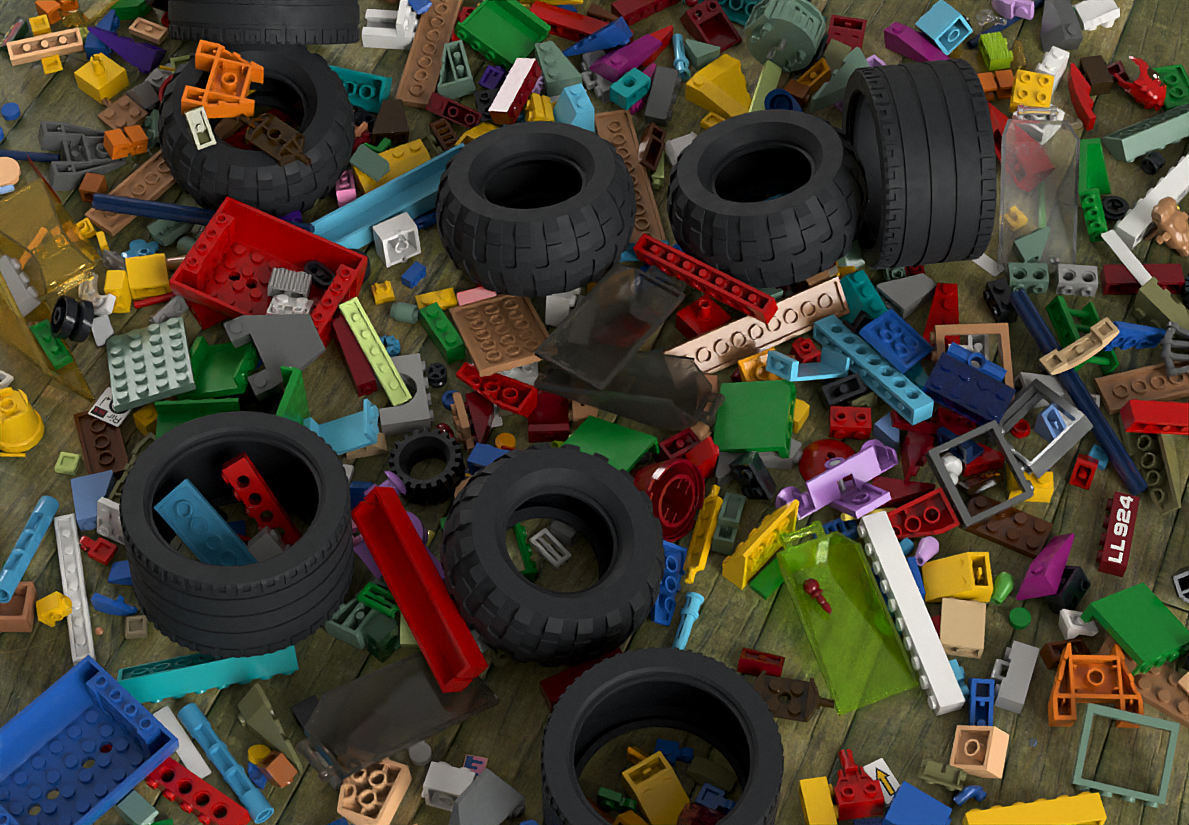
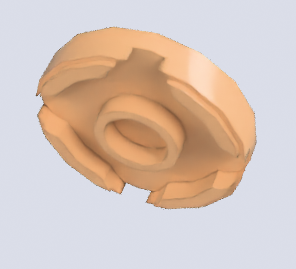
M0 157V187L14 185L18 182L21 175L19 164L12 158Z

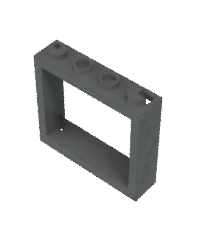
M1036 378L993 420H996L997 424H1001L1006 434L1040 400L1044 399L1073 421L1031 462L1014 449L1015 453L1013 455L1017 461L1021 462L1024 471L1029 476L1033 474L1039 479L1094 426L1085 414ZM989 430L985 432L989 436L987 441L995 447L997 443Z
M996 420L937 446L925 454L938 483L942 487L961 524L962 530L1030 499L1034 495V487L1031 481L1026 480L1023 474V465L1014 457V448L1010 442L1007 443L1004 437V429L1001 424H997ZM990 430L1022 494L971 517L939 454Z

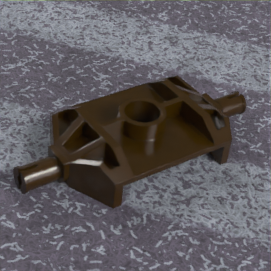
M263 113L253 119H250L245 114L239 117V121L248 126L245 134V144L248 145L251 142L276 159L278 166L281 167L296 160L301 161L306 166L311 164L312 159L303 154L305 136L271 113ZM277 133L280 135L278 138L270 137L271 134Z
M763 670L753 683L754 690L756 692L759 691L762 695L761 699L767 702L769 705L768 710L773 712L775 718L809 722L820 706L834 709L835 699L821 698L814 678H810L809 682L766 675V671ZM787 696L790 702L783 704L778 698Z

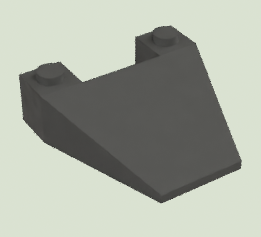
M41 121L38 134L41 150H60L62 161H51L48 179L54 191H71L79 187L87 172L104 175L126 164L125 157L111 159L103 146V131L60 121Z
M310 314L242 315L224 323V327L234 347L238 348L254 341L266 367L265 370L247 377L259 402L279 393L284 388L281 366L295 367L303 371L326 351Z
M485 768L455 800L448 825H500L504 819L511 823L515 817L519 818L526 809L525 797L488 768Z

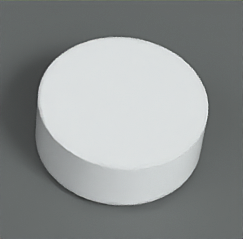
M417 742L410 747L409 757L413 764L423 766L430 762L432 751L427 743Z

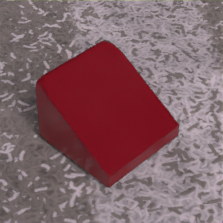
M1121 60L1108 66V71L1113 76L1114 82H1118L1114 75L1115 72L1125 80H1129Z

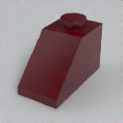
M689 427L659 443L660 453L658 455L652 454V457L656 463L673 458L684 459L685 454L701 443V441Z

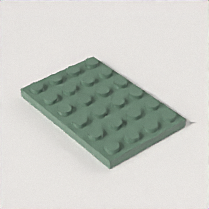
M182 316L171 318L158 324L154 323L142 329H134L122 335H114L106 339L113 406L116 413L196 389L186 327Z

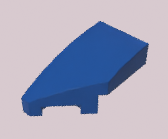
M95 592L91 598L94 609L106 614L132 616L138 611L135 606L126 604L125 598L121 595L114 601Z

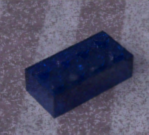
M942 352L922 391L931 397L932 400L983 426L993 420H996L997 424L1000 423L1016 389Z

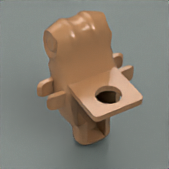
M1167 196L1153 207L1151 217L1156 226L1145 237V240L1147 241L1157 236L1155 240L1159 245L1164 242L1169 248L1175 249L1181 257H1188L1189 224L1186 220L1189 216L1185 211L1181 212L1177 208L1176 201L1172 197Z

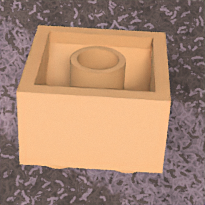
M957 725L949 765L962 768L963 772H967L970 775L1002 779L1009 734L995 726Z

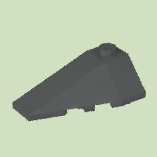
M1045 0L1039 36L1043 53L1049 52L1053 46L1062 50L1078 49L1083 36L1070 0Z

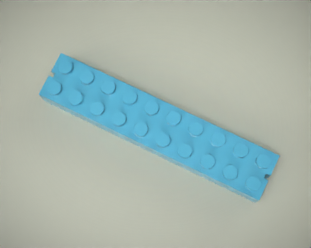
M462 142L310 223L315 227L313 234L348 249H359L374 241L373 226L405 212L413 220L435 208L441 174L446 171V164L451 157L460 152V149L465 146Z

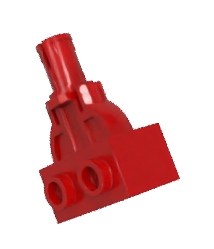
M846 749L847 755L845 750H841L838 753V757L840 758L843 772L842 769L838 770V781L836 786H834L833 805H837L839 818L837 820L842 821L883 815L884 795L879 780L873 781L865 773L862 766L859 767L858 771V765H855L852 750Z

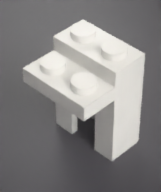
M400 0L398 11L366 10L365 19H367V27H363L362 30L363 47L411 49L420 20L417 19L416 13L412 12L411 6H408V0Z

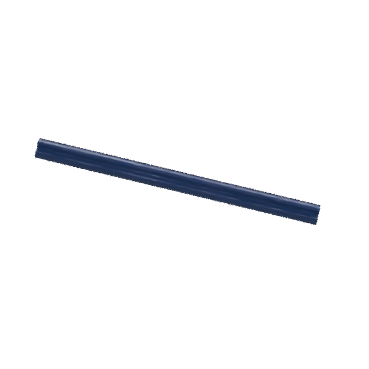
M95 193L92 202V208H95V210L204 226L208 225L217 211ZM283 220L311 233L315 232V227L312 224Z
M1021 288L1017 292H1012L1009 295V300L1043 355L1045 356L1055 349L1058 352L1061 351L1060 345L1025 290ZM1071 368L1056 374L1077 409L1085 414L1094 426L1091 429L1092 433L1131 495L1136 496L1138 493L1144 492L1147 489L1146 487H1148L1146 481L1075 369Z

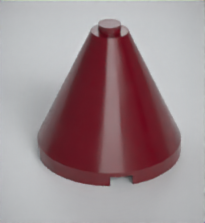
M673 458L630 470L628 473L634 478V486L639 491H645L653 503V514L660 520L663 540L674 542L684 537L696 523L693 520L696 510H702L704 503L705 482L700 468L691 463L690 460Z

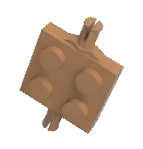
M126 94L114 103L107 97L102 99V104L107 108L97 115L98 119L110 130L120 128L125 137L127 135L123 131L124 127L141 126L145 122L146 117L149 116L148 112Z
M455 392L452 394L454 404H450L453 424L457 429L456 433L459 444L463 443L464 450L471 453L475 447L474 438L471 436L470 424L460 392Z

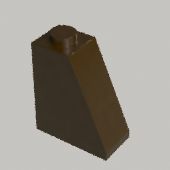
M402 99L383 100L372 130L371 145L378 146L384 138L390 139L392 145L408 143L409 127Z

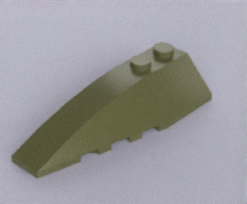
M1121 414L1118 415L1125 449L1146 481L1150 496L1160 515L1163 516L1181 508L1180 475L1173 435L1125 432Z

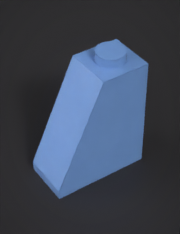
M112 470L70 479L76 519L81 531H90L97 528V501L101 497L108 499L116 484Z

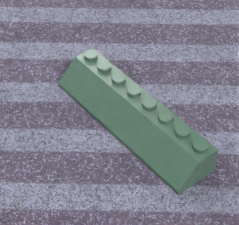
M1189 103L1103 136L1101 141L1116 160L1124 161V163L1132 162L1138 156H1147L1152 150L1164 149L1169 143H1178L1181 141V138L1189 137Z

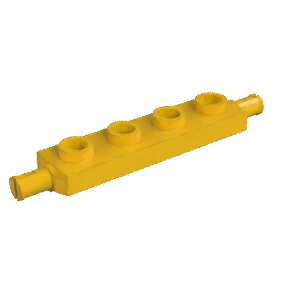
M718 485L711 486L710 494L704 498L702 510L699 511L683 566V570L687 572L684 581L688 584L694 583L695 574L698 571L704 570L723 504V499L718 496L720 490Z

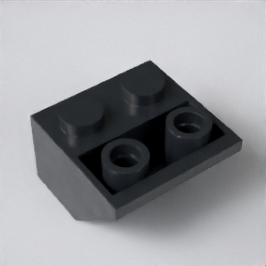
M746 451L729 464L731 474L739 482L741 491L746 498L751 500H770L773 497L777 485L757 451Z

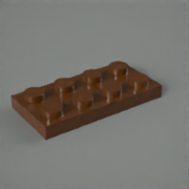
M90 410L73 414L88 475L110 470L113 471L114 477L123 475L124 467L127 463L129 464L120 426L116 427L89 415L88 412Z
M976 493L973 494L967 510L970 516L973 517L1001 504V502ZM1010 507L964 530L1035 559L1042 551L1053 524Z

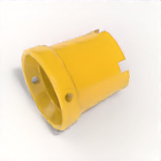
M12 387L0 389V450L7 453H21L30 450L39 443L43 437L45 426L42 417L32 407L27 395L20 389H18L19 391L12 390Z

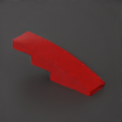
M1071 63L1067 75L1071 102L1078 118L1083 122V127L1086 131L1093 129L1096 115L1092 111L1094 101L1089 96L1091 86L1076 65Z

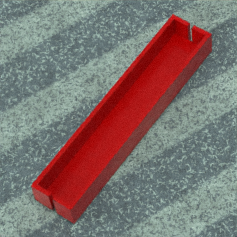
M375 486L364 497L365 501H361L351 511V516L443 693L462 692L473 681V678H477L488 667V664L460 615L454 600L450 598L444 581L394 488Z

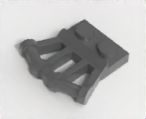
M1169 321L1164 338L1161 339V346H1163L1161 359H1163L1167 369V377H1173L1188 373L1189 365L1175 368L1172 361L1189 362V355L1172 353L1171 347L1189 349V341L1173 340L1172 337L1176 333L1189 339V331L1180 327L1177 323Z

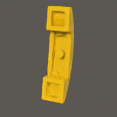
M46 14L29 18L34 37L52 33ZM59 54L41 58L45 75L63 70Z

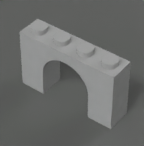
M420 353L390 357L405 385L411 387L416 392V395L407 404L379 409L382 433L385 436L412 433V431L417 429L418 432L423 431V428L431 430L434 414L433 409L429 410L428 405H432L430 393H426V389H429L428 377H423V373L426 372L425 360L421 361ZM374 373L377 387H382L377 376Z

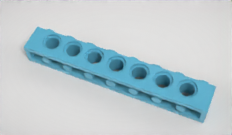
M832 314L814 322L813 338L823 347H828L850 357L849 370L853 374L858 372L861 380L912 426L932 417L934 401L931 397L927 396L917 385L906 378L904 374L896 370L891 363L857 334L848 329L835 315Z

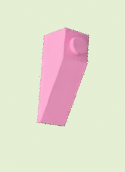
M352 169L345 170L335 185L339 208L357 199Z

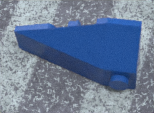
M621 16L563 50L562 53L568 57L613 48L619 44L622 47L630 42L629 38L633 33Z
M663 540L662 547H664L665 554L664 577L660 584V593L657 601L650 611V617L652 622L667 627L670 626L675 610L676 593L680 592L681 589L679 584L681 576L685 575L683 566L687 556V548Z

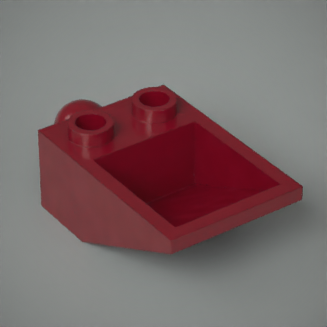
M685 0L686 5L692 8L683 14L680 21L689 35L696 41L720 47V53L742 41V38L717 0H705L698 4L699 0Z

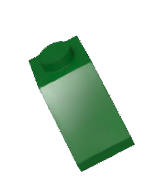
M118 0L110 6V9H115L116 15L121 21L133 20L138 17L142 18L153 10V7L146 5L145 0Z

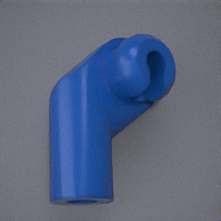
M968 785L952 799L961 807L969 798H976L978 802L983 801L987 797V793L979 785Z

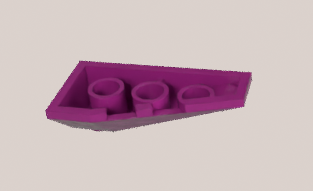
M894 22L884 30L885 48L917 62L950 59L930 39L915 29Z
M647 34L600 56L589 67V70L612 83L617 82L626 72H629L634 67L637 69L662 45V42Z
M1074 533L1054 536L1033 560L1020 584L1016 596L1017 600L1057 594L1074 541Z

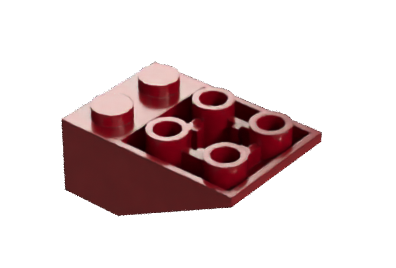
M831 15L828 29L829 37L826 41L827 46L825 50L831 39L850 46L851 51L856 47H859L862 51L867 20Z

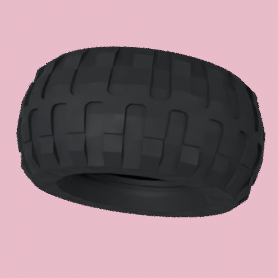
M218 43L224 46L225 50L240 54L244 60L248 62L253 61L264 67L263 84L251 81L249 90L256 91L247 96V99L255 100L254 106H266L283 111L299 124L298 132L305 136L303 154L311 158L312 162L309 166H306L301 161L296 160L280 167L278 166V161L263 150L240 149L219 138L214 129L223 118H208L216 144L197 150L187 132L189 127L185 116L181 114V99L186 85L206 89L210 72L195 69L196 51L190 55V60L185 64H180L173 73V77L167 85L159 107L158 136L162 157L182 190L186 194H190L196 203L205 209L218 210L228 196L277 218L299 210L302 214L313 208L317 199H325L349 164L355 140L353 107L342 81L337 73L331 70L327 61L318 53L307 51V46ZM298 101H302L304 110L300 111L293 105Z
M784 109L744 113L710 127L693 139L692 143L680 152L677 157V163L670 172L667 213L674 239L685 254L754 288L786 286L806 280L829 269L834 265V262L844 257L850 251L852 242L857 240L861 233L866 213L868 188L862 161L845 133L840 128L831 126L830 122L824 118ZM787 193L785 196L768 201L745 203L761 196Z
M553 121L522 122L491 130L463 146L460 152L451 157L446 164V171L440 177L435 201L438 233L440 234L444 249L454 266L462 270L464 277L469 281L481 284L484 289L506 295L545 297L583 287L604 275V272L618 264L621 260V254L628 248L634 229L636 196L629 170L624 164L622 156L616 153L615 147L609 141L600 138L598 134L571 124Z
M549 443L533 444L525 450H520L519 448L511 450L495 459L489 465L477 471L457 494L442 532L440 561L442 570H444V581L450 598L457 605L459 613L469 630L475 629L483 637V643L495 651L499 648L511 654V659L525 664L533 661L541 663L542 667H558L566 663L575 665L593 660L606 651L609 652L618 648L643 624L657 601L660 593V584L664 577L663 531L659 518L653 514V503L645 491H639L634 486V478L622 468L618 471L615 467L608 464L609 459L599 453L595 452L593 455L580 452L579 446L564 444L560 448L551 447ZM536 518L553 519L571 526L583 535L594 550L599 567L598 582L586 589L575 592H555L534 584L521 574L511 560L506 545V531L520 522Z

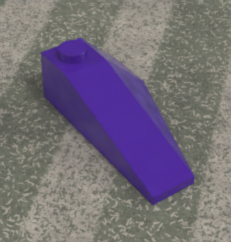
M88 26L87 29L131 65L138 67V71L146 74L153 72L159 66L167 51L145 42L134 43L135 40L133 38L118 37L117 33L96 26Z

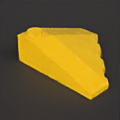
M726 53L695 73L686 83L685 99L709 112H714L724 119L748 113L752 101L746 89L745 76L741 72V62Z

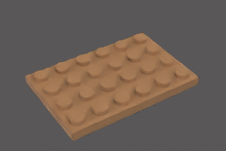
M501 294L449 309L450 317L480 377L490 376L494 373L508 371L515 367L530 365L533 362L548 360L551 357L558 356L555 344L528 297Z

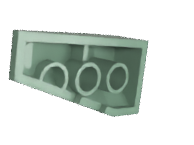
M859 47L854 48L843 59L845 64L840 70L835 69L829 83L825 82L812 97L809 112H817L844 100L846 85L853 71L857 68L870 67Z

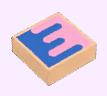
M466 754L463 767L476 773L477 778L487 768L488 758Z

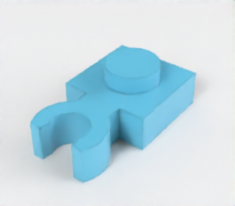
M956 659L950 660L949 663L964 699L968 700L967 695L970 692L964 683V669L958 665Z

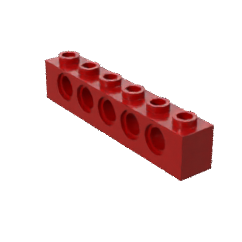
M244 451L222 464L221 475L227 484L231 483L234 488L233 493L238 501L242 500L244 502L248 516L250 518L254 517L257 521L259 532L266 526L271 530L282 528L284 532L280 534L281 540L286 545L295 544L302 537L301 533L246 452ZM246 476L249 478V481L241 483L238 481V478ZM253 493H258L261 498L253 500L249 496ZM268 510L273 514L270 517H264L261 513Z

